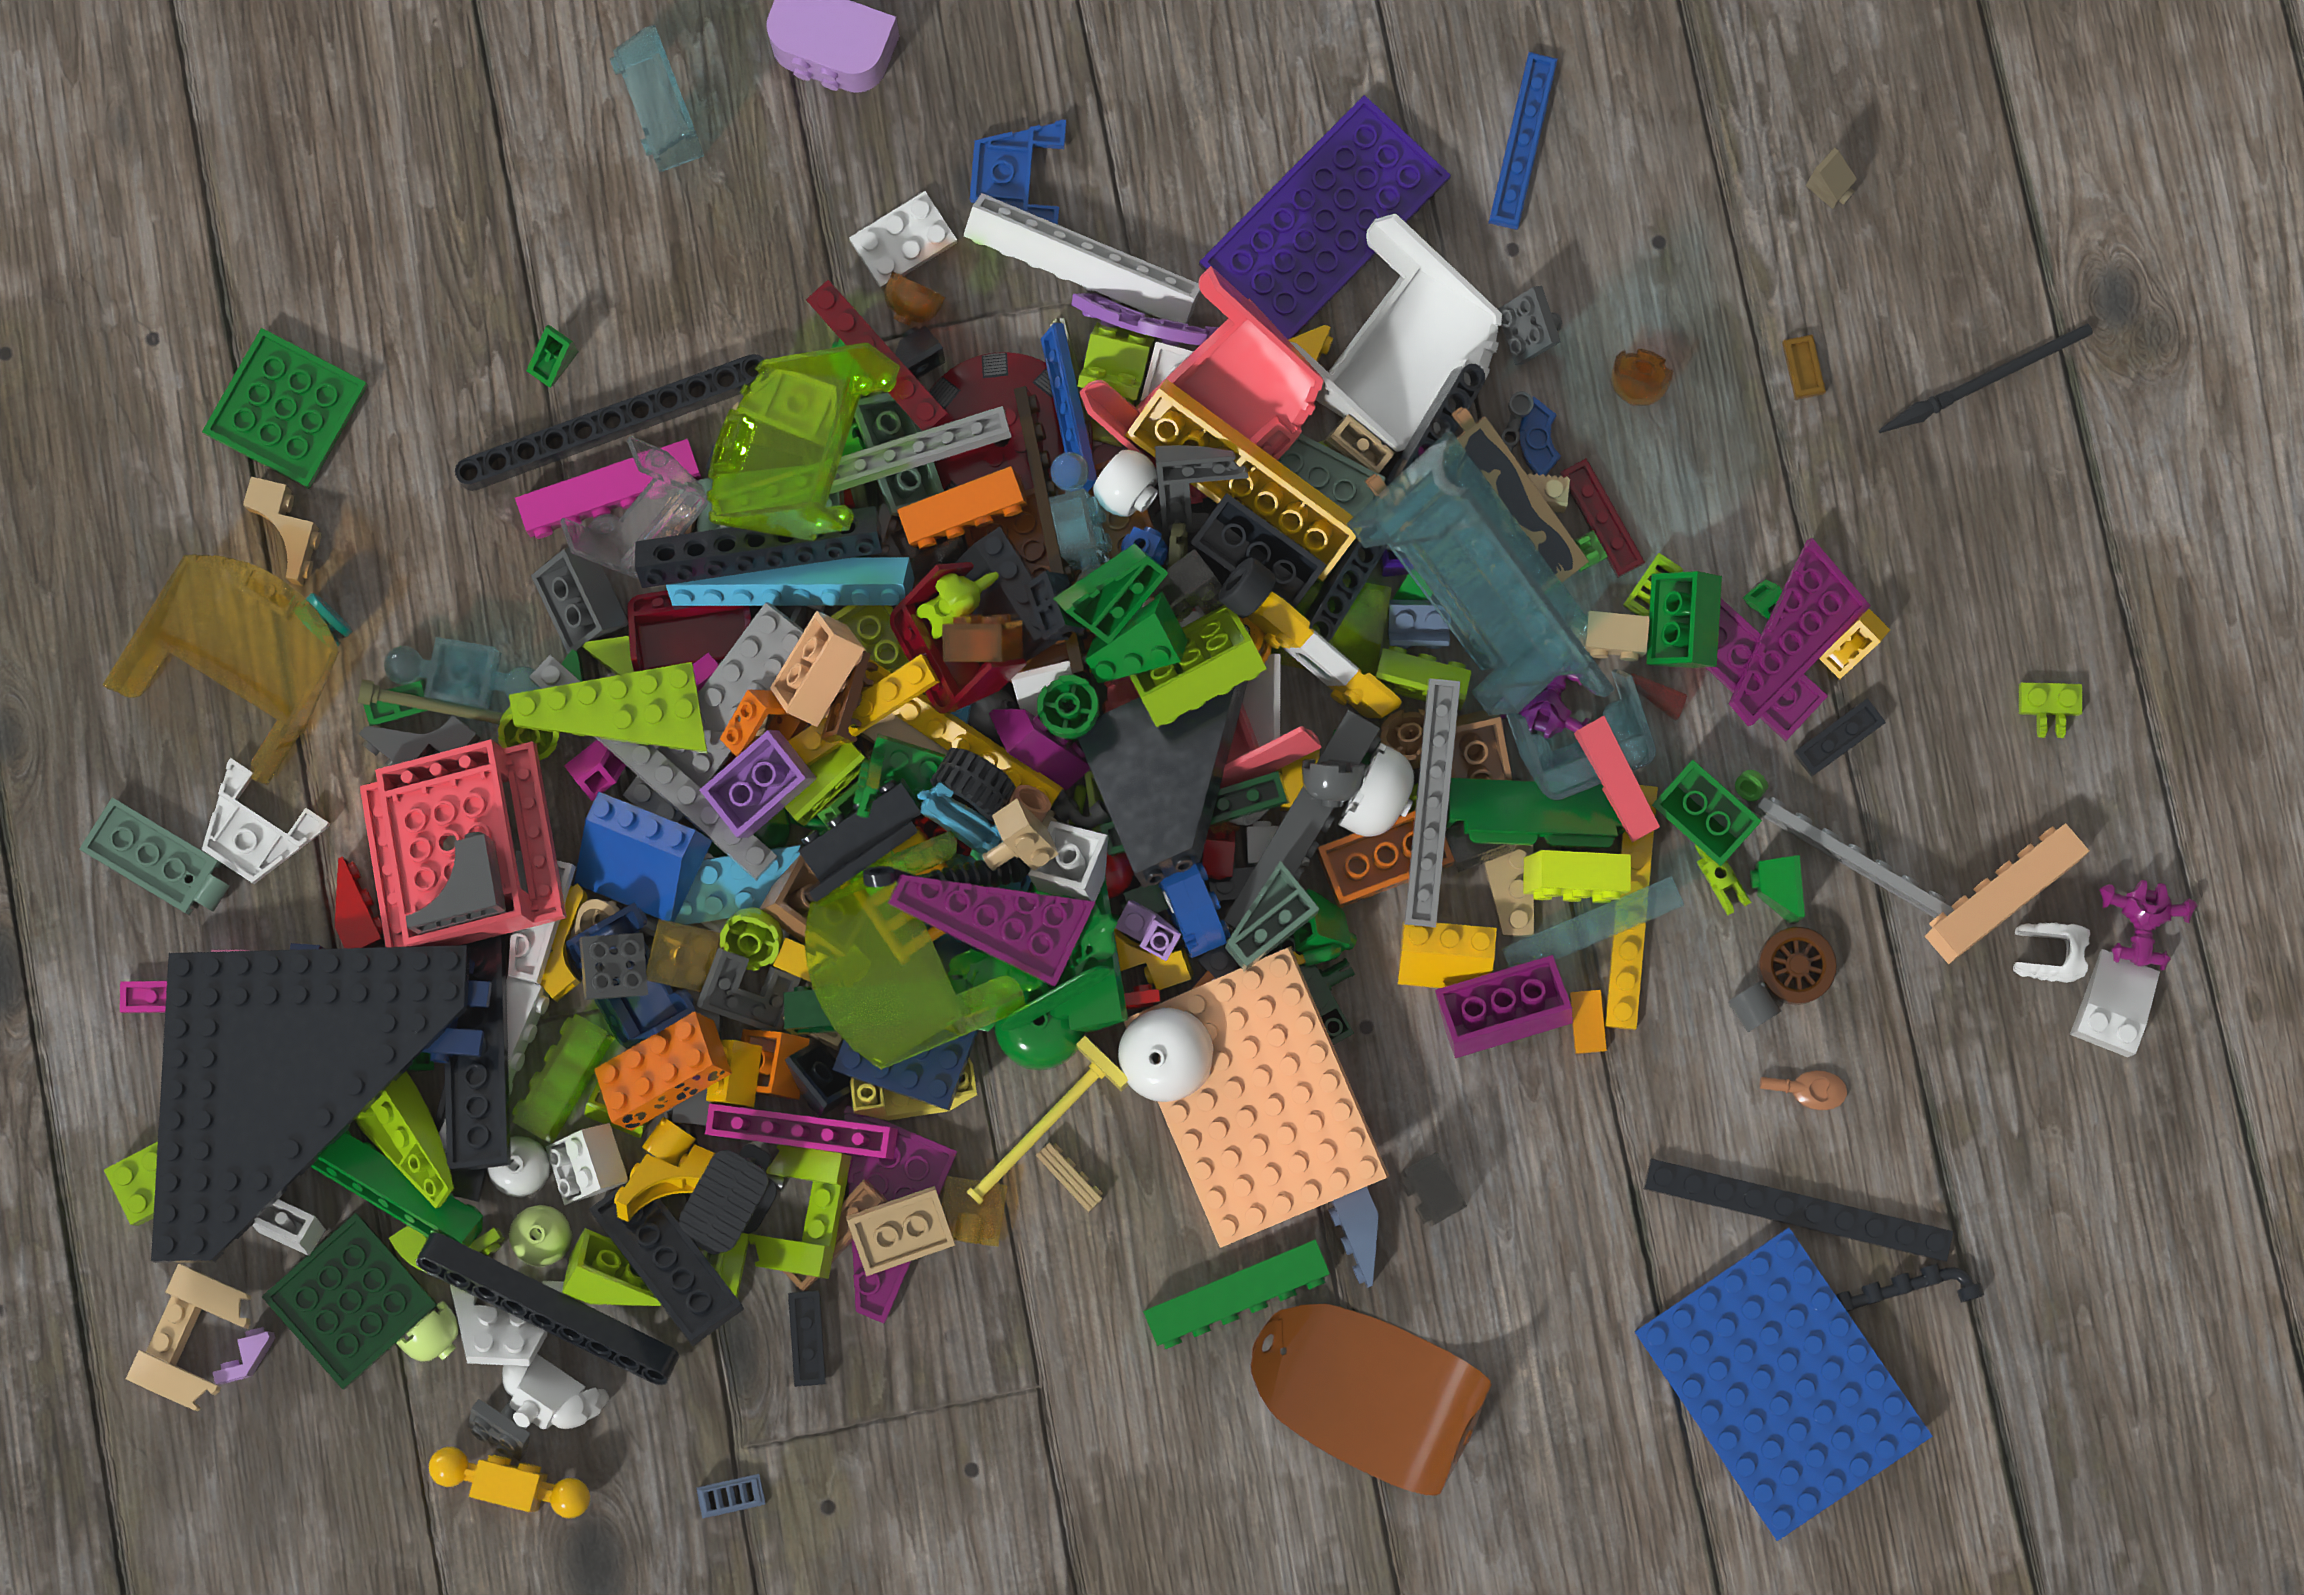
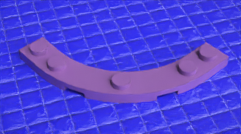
M1097 293L1073 294L1071 305L1081 310L1082 315L1098 318L1101 320V324L1107 327H1121L1137 333L1161 338V342L1167 345L1177 346L1179 342L1201 345L1219 328L1206 326L1205 329L1188 326L1187 323L1145 317L1144 313L1124 307Z

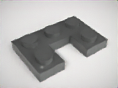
M718 948L696 1006L766 1031L781 1032L784 1024V992H793L794 988L798 987L801 978L770 966L760 994L741 989L739 986L750 959Z

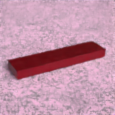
M1586 458L1561 471L1560 476L1563 478L1568 476L1570 479L1569 492L1590 530L1596 534L1617 578L1644 565L1645 561L1588 459Z

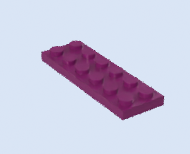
M1722 598L1720 602L1717 667L1705 668L1734 693L1761 634ZM1803 674L1760 719L1784 741H1787L1828 695Z

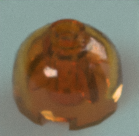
M892 271L885 288V302L887 307L895 313L893 319L907 326H910L911 321L917 323L930 321L937 315L946 299L942 294L907 279V277Z
M1638 349L1637 353L1626 354V351L1623 350L1615 358L1611 372V383L1614 392L1623 401L1633 406H1648L1655 404L1666 394L1672 380L1673 370H1669L1665 366L1666 359L1655 352Z

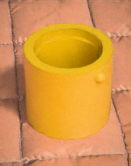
M663 1116L642 1148L656 1158L677 1166L682 1156L687 1153L696 1139Z

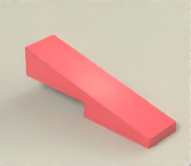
M1605 716L1578 729L1574 735L1604 786L1602 790L1631 841L1634 842L1659 828L1660 826Z

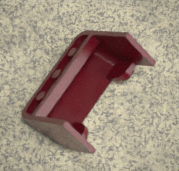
M972 562L936 565L893 609L890 615L891 629L908 661L910 662L921 654L926 656L940 681L925 691L933 708L942 714L955 712L1000 691L1027 664L1025 659L986 662L980 667L956 622L955 627H949L940 639H935L932 636L930 621L917 616V609L920 605L939 595L935 586L942 576L954 573L965 577L974 568Z

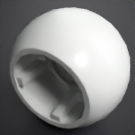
M1122 450L1107 464L1093 486L1094 495L1099 504L1106 511L1114 515L1128 517L1136 510L1144 512L1158 494V490L1154 488L1158 482L1157 470L1151 460L1142 453L1133 450Z

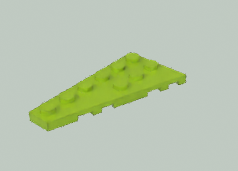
M692 662L509 695L515 727L600 737L607 740L664 746L671 749H685L708 754Z

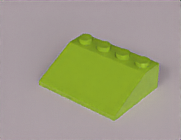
M1225 605L1182 627L1188 643L1181 662L1130 675L1156 727L1175 721L1179 715L1189 710L1200 708L1211 698L1228 693L1234 686L1245 680L1248 681L1256 678L1260 672L1267 669L1239 616Z

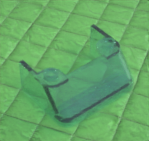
M653 24L645 27L613 50L615 56L609 59L615 75L622 73L646 138L640 139L646 156L653 155L660 173L703 157L704 154L656 26Z
M1615 669L1611 672L1620 699L1608 704L1602 716H1605L1631 770L1634 771L1647 766L1653 761L1656 748L1632 675ZM1512 710L1506 712L1520 757L1539 789L1546 797L1552 800H1561L1601 784L1599 777L1578 741L1551 751L1550 745L1544 737L1530 733L1524 716Z

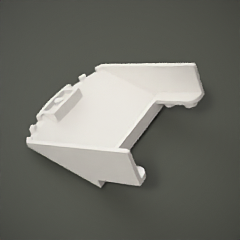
M1392 214L1375 219L1367 230L1366 239L1368 246L1401 276L1331 369L1326 371L1298 344L1290 343L1323 378L1321 391L1319 390L1316 401L1343 418L1349 414L1382 441V443L1395 451H1401L1406 448L1453 369L1467 364H1477L1484 370L1486 379L1490 371L1488 366L1492 355L1497 351L1499 344L1496 342L1498 326L1502 323V313L1397 214ZM1465 372L1464 381L1467 385H1470V376ZM1450 397L1449 406L1452 410H1455V401ZM1437 422L1434 423V431L1436 434L1439 431H1441V428Z

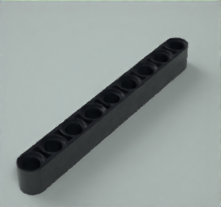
M430 1233L416 1258L417 1266L424 1272L653 1384H667L679 1359V1353L673 1347L443 1234Z

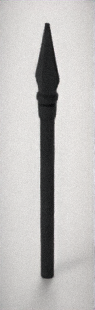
M2085 324L1950 391L1942 392L1935 397L1931 396L1926 401L1915 402L1879 429L1878 432L1883 433L1924 422L1933 413H1939L1941 409L1943 410L1952 405L1955 401L2092 335V328L2089 324Z

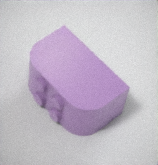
M774 0L767 19V32L776 60L784 68L793 71L796 77L809 81L810 78L821 81L824 87L835 91L840 88L849 92H864L875 87L882 80L899 39V30L895 16L850 0Z

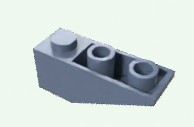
M1366 1186L1331 1201L1333 1208L1328 1209L1335 1227L1338 1225L1342 1227L1345 1236L1340 1239L1346 1254H1353L1357 1263L1352 1268L1358 1283L1365 1282L1368 1288L1373 1285L1379 1215Z

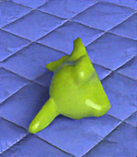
M997 572L989 573L975 582L954 573L942 576L935 586L939 595L920 605L917 609V616L928 619L932 626L933 638L940 639L949 627H955V622L961 616L971 614L979 606L980 593L998 579L999 574Z

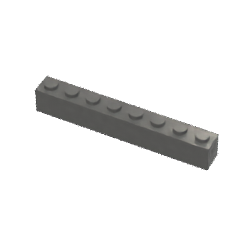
M1348 710L1317 764H1321L1322 761H1328V759L1358 762L1357 765L1364 764L1361 761L1367 752L1373 754L1381 741V738L1377 736L1380 728ZM1302 787L1225 917L1224 921L1227 927L1235 931L1280 861L1297 881L1299 880L1304 871L1299 867L1305 857L1308 859L1312 858L1319 846V843L1315 841L1320 831L1326 833L1335 819L1334 816L1330 815L1334 807L1322 806V800L1313 798L1306 791L1305 787ZM1340 801V807H1342L1345 801Z

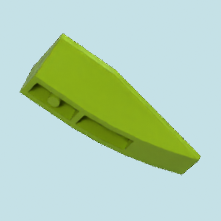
M405 1071L396 1081L393 1080L381 1092L382 1095L365 1112H361L354 1120L361 1131L435 1208H439L454 1188L450 1169L447 1165V1157L440 1135L429 1109L413 1080Z

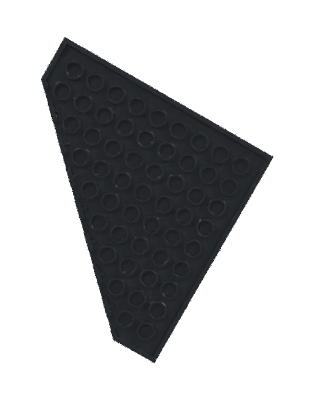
M460 945L169 953L151 1262H216L224 1254L223 1251L235 1239H239L256 1222L255 1219L267 1207L270 1208L288 1190L287 1187L299 1175L302 1176L319 1159L318 1156L330 1144H334L351 1127L349 1124L361 1112H365L382 1095L381 1092L393 1080L396 1081L413 1064L412 1061L424 1049H428L445 1032L444 1029L456 1017L459 1018L468 1009L470 947Z

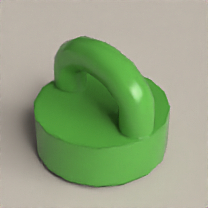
M1755 770L1744 771L1735 782V789L1738 795L1747 801L1759 800L1769 787L1764 776Z

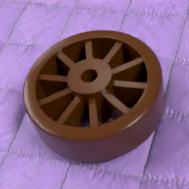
M1790 927L1774 934L1761 948L1757 960L1759 980L1765 983L1773 998L1790 1005L1807 1004L1822 996L1832 985L1837 969L1836 956L1830 943L1818 932L1805 927ZM1798 941L1808 943L1802 953H1799ZM1791 942L1792 954L1787 950L1784 944ZM1814 946L1818 950L1819 955L1808 958L1806 955L1811 947ZM1778 950L1786 958L1785 960L1775 957ZM1822 959V969L1811 966L1812 962ZM1773 964L1782 965L1783 969L1775 972ZM1808 972L1820 975L1816 983L1809 976ZM1785 973L1787 977L1782 984L1777 976ZM1801 978L1809 985L1808 988L1802 989ZM1791 979L1795 981V989L1787 987Z

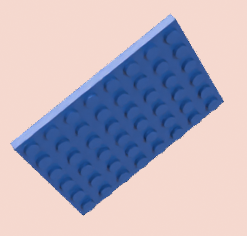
M1789 1227L1634 1331L1776 1541H1779L1933 1437Z

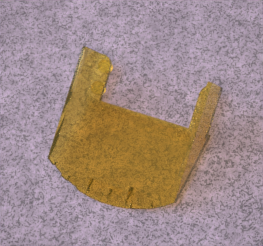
M184 555L102 686L125 697L137 698L146 691L170 652L277 719L251 761V772L254 773L251 778L256 782L269 785L299 735L304 734L340 651L334 636L317 610L297 590L279 577L248 562L219 555Z

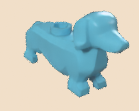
M938 783L931 790L921 791L917 795L919 799H923L921 813L972 848L970 855L974 859L984 861L982 854L1003 842L996 825L991 824L983 815L954 800L952 798L954 792L942 783Z

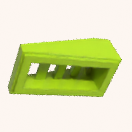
M1660 553L1657 554L1623 604L1625 608L1636 615L1649 616L1650 609H1646L1634 601V599L1638 596L1650 605V596L1641 589L1644 586L1651 591V581L1648 579L1652 574L1661 573L1655 569L1657 566L1668 573L1683 572V568Z

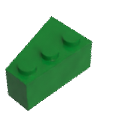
M1134 543L1053 599L1065 612L1109 645L1168 575V572L1154 558Z
M1161 592L1149 604L1138 609L1109 645L1098 636L1094 637L1085 660L1099 684L1181 662L1188 639L1164 593Z

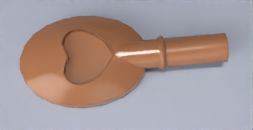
M1826 1071L1806 1072L1798 1076L1795 1081L1769 1077L1760 1078V1089L1793 1093L1800 1104L1814 1110L1834 1109L1840 1106L1847 1096L1845 1083L1838 1076Z

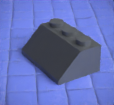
M591 543L563 549L531 575L567 653L571 649L577 653L583 651L584 648L582 646L585 642L608 639L629 624Z

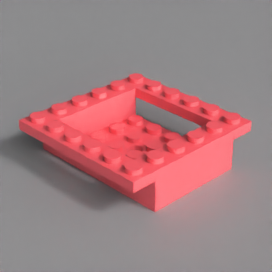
M490 739L376 769L377 782L360 786L386 947L460 946L567 918L537 744L533 741L503 749ZM508 781L510 783L528 893L520 888L503 783ZM481 832L494 840L507 912L422 934H417L407 928L406 916L429 905L441 893L451 876L455 861V847L452 850L445 851L443 848L445 839L449 836H455L458 841L464 839L466 834Z

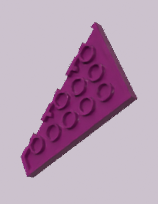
M846 1105L844 1114L845 1121L898 1129L894 1159L847 1153V1155L852 1156L848 1173L849 1195L865 1179L888 1202L935 1186L939 1197L958 1153L957 1151L879 1118L855 1114L853 1107ZM853 1240L855 1311L885 1324L911 1261L866 1276Z

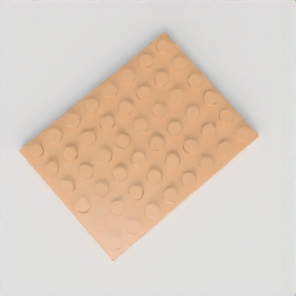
M1291 947L1258 960L1245 972L1242 968L1130 1016L1128 1020L1123 1021L1127 1028L1133 1020L1148 1011L1164 1007L1174 1008L1194 1015L1209 1032L1214 1051H1212L1211 1073L1206 1082L1196 1092L1185 1098L1170 1102L1158 1101V1104L1220 1248L1389 1177ZM1160 1055L1156 1060H1154V1062L1157 1064H1159L1161 1061Z

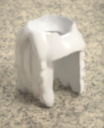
M2057 922L2026 923L2016 927L2015 935L2065 940L2067 949L2063 966L2017 962L2013 966L2014 972L2022 977L2030 976L2033 979L2038 978L2039 980L2065 983L2076 981L2085 976V973L2088 971V963L2084 958V951L2090 944L2089 929L2076 924L2066 925Z

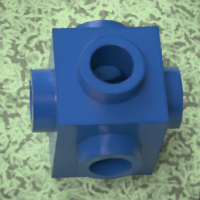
M1145 526L1144 530L1133 527L1131 534H1127L1124 537L1121 551L1123 552L1135 543L1162 566L1166 560L1169 547L1161 538L1162 534Z

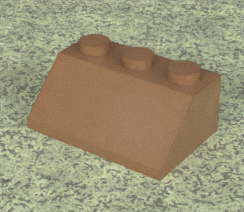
M799 855L773 884L760 909L775 918L782 929L804 945L830 956L828 962L832 963L841 957L848 956L869 915L854 892L844 884L817 902L808 901L803 891L819 880L803 857Z

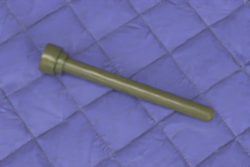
M362 679L358 703L370 705V702L377 703V701L494 724H499L503 714L501 712L380 689V685H375L374 681Z

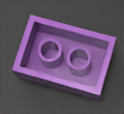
M767 730L705 784L700 791L737 838H749L817 778L780 731Z

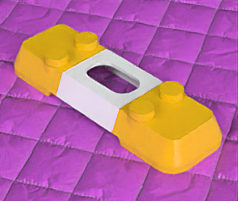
M1270 592L1263 604L1247 617L1266 634L1263 639L1271 647L1278 649L1281 646L1333 691L1330 696L1339 704H1350L1366 718H1383L1398 709L1402 704L1401 699L1371 673L1363 675L1361 669L1316 631L1309 629L1310 621L1274 592Z

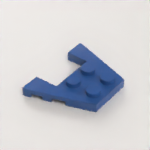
M1058 120L1053 124L1045 126H1033L1028 130L1020 132H1008L975 140L970 202L975 203L983 193L1058 225L1059 206L1033 205L1028 203L1033 147L1064 149L1066 120Z

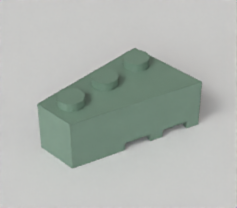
M1281 861L1227 941L1225 948L1244 972L1318 914V906Z

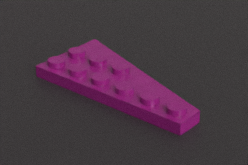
M1813 538L1806 541L1728 703L1747 726L1753 725L1871 606Z
M900 875L887 904L1051 986H1056L1095 902Z

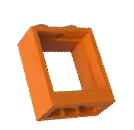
M748 689L722 733L720 740L737 757L760 737L755 735L768 714L775 716L767 730L780 731L787 741L801 733L808 722L786 713L771 690Z

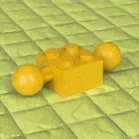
M443 1447L437 1450L429 1461V1474L435 1483L443 1487H454L463 1481L471 1482L472 1486L469 1493L471 1498L529 1513L538 1511L541 1501H545L551 1504L555 1513L564 1518L580 1516L586 1511L590 1503L589 1489L581 1480L565 1478L556 1484L546 1482L548 1474L541 1473L542 1467L523 1462L519 1463L518 1467L510 1465L511 1459L499 1455H488V1459H480L477 1464L468 1461L464 1452L455 1447Z

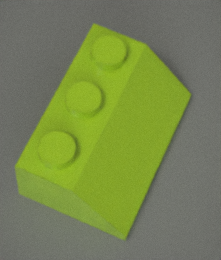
M1396 646L1382 649L1375 677L1392 692L1426 702L1429 678L1460 681L1458 710L1461 711L1466 699L1472 672L1465 669L1466 665L1455 661H1448V665L1436 662L1437 658L1428 654L1420 653L1418 657L1406 654V649Z
M845 743L809 766V769L817 779L788 803L785 809L798 823L805 826L859 775L862 762L867 758L853 743Z

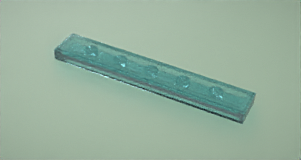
M1671 876L1502 948L1509 967L1553 955L1554 960H1557L1684 906V903Z

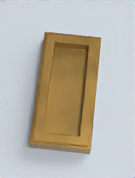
M1813 334L1783 340L1782 345L1795 400L1824 395L1826 390Z

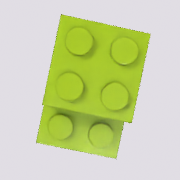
M1097 322L1090 334L1084 367L1079 375L1077 387L1084 388L1092 381L1103 380L1124 398L1137 400L1143 388L1155 337L1120 327H1107Z

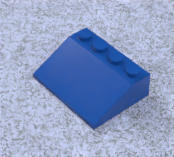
M598 792L585 819L574 884L578 883L583 888L627 906L635 902L636 906L644 913L674 924L712 840L694 829Z

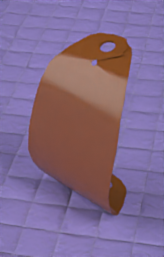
M1331 1304L1299 1305L1277 1311L1260 1331L1252 1347L1251 1374L1259 1395L1275 1418L1331 1456L1386 1483L1423 1495L1437 1496L1442 1492L1471 1439L1491 1388L1490 1379L1454 1354L1392 1324ZM1273 1334L1272 1345L1267 1351H1263L1262 1347L1266 1337ZM1285 1347L1287 1352L1285 1355H1281L1280 1350Z

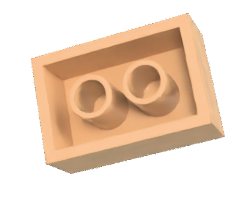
M816 611L772 683L770 690L786 713L817 727L821 720L827 717L836 695L845 688L847 677L853 667L860 663L865 648L846 624Z

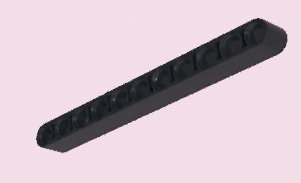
M747 355L469 456L457 463L455 476L465 489L470 491L479 490L751 391L761 382H765L770 377L767 362L760 355ZM753 365H759L763 368L762 373L755 377L747 374L748 369ZM729 375L735 378L733 384L729 387L719 385L720 379L724 376ZM704 386L706 392L701 397H693L691 391L694 387ZM668 396L678 398L675 406L670 408L664 407L662 403ZM641 406L649 408V412L645 417L637 418L634 416L637 408ZM619 417L621 419L620 424L616 428H607L606 422L609 418ZM590 427L592 433L588 438L581 439L577 437L578 431L581 428ZM553 438H563L564 441L560 448H549V443ZM534 448L535 453L532 458L527 460L521 459L520 455L524 449ZM496 459H506L504 468L501 470L492 469V464ZM474 468L478 470L477 476L473 480H464V473L468 469Z
M1467 364L1453 369L1386 479L1385 484L1388 490L1403 480L1405 472L1411 474L1449 444L1459 427L1452 413L1459 407L1469 410L1485 383V373L1479 365ZM1465 372L1470 376V385H1467L1464 381ZM1450 397L1455 401V410H1452L1449 406ZM1435 422L1441 428L1440 435H1437L1434 431ZM1420 447H1422L1426 453L1424 461L1419 456ZM1369 508L1361 521L1364 525L1359 534L1335 564L1304 616L1310 621L1309 629H1312L1313 625L1316 624L1320 629V636L1327 642L1333 638L1392 539V536L1387 532L1371 508ZM1375 522L1378 523L1381 528L1379 536H1377L1373 531V525ZM1360 547L1365 552V560L1363 562L1358 557ZM1344 573H1347L1350 577L1349 587H1346L1343 583ZM1329 598H1331L1335 603V610L1333 613L1330 612L1327 607V602Z

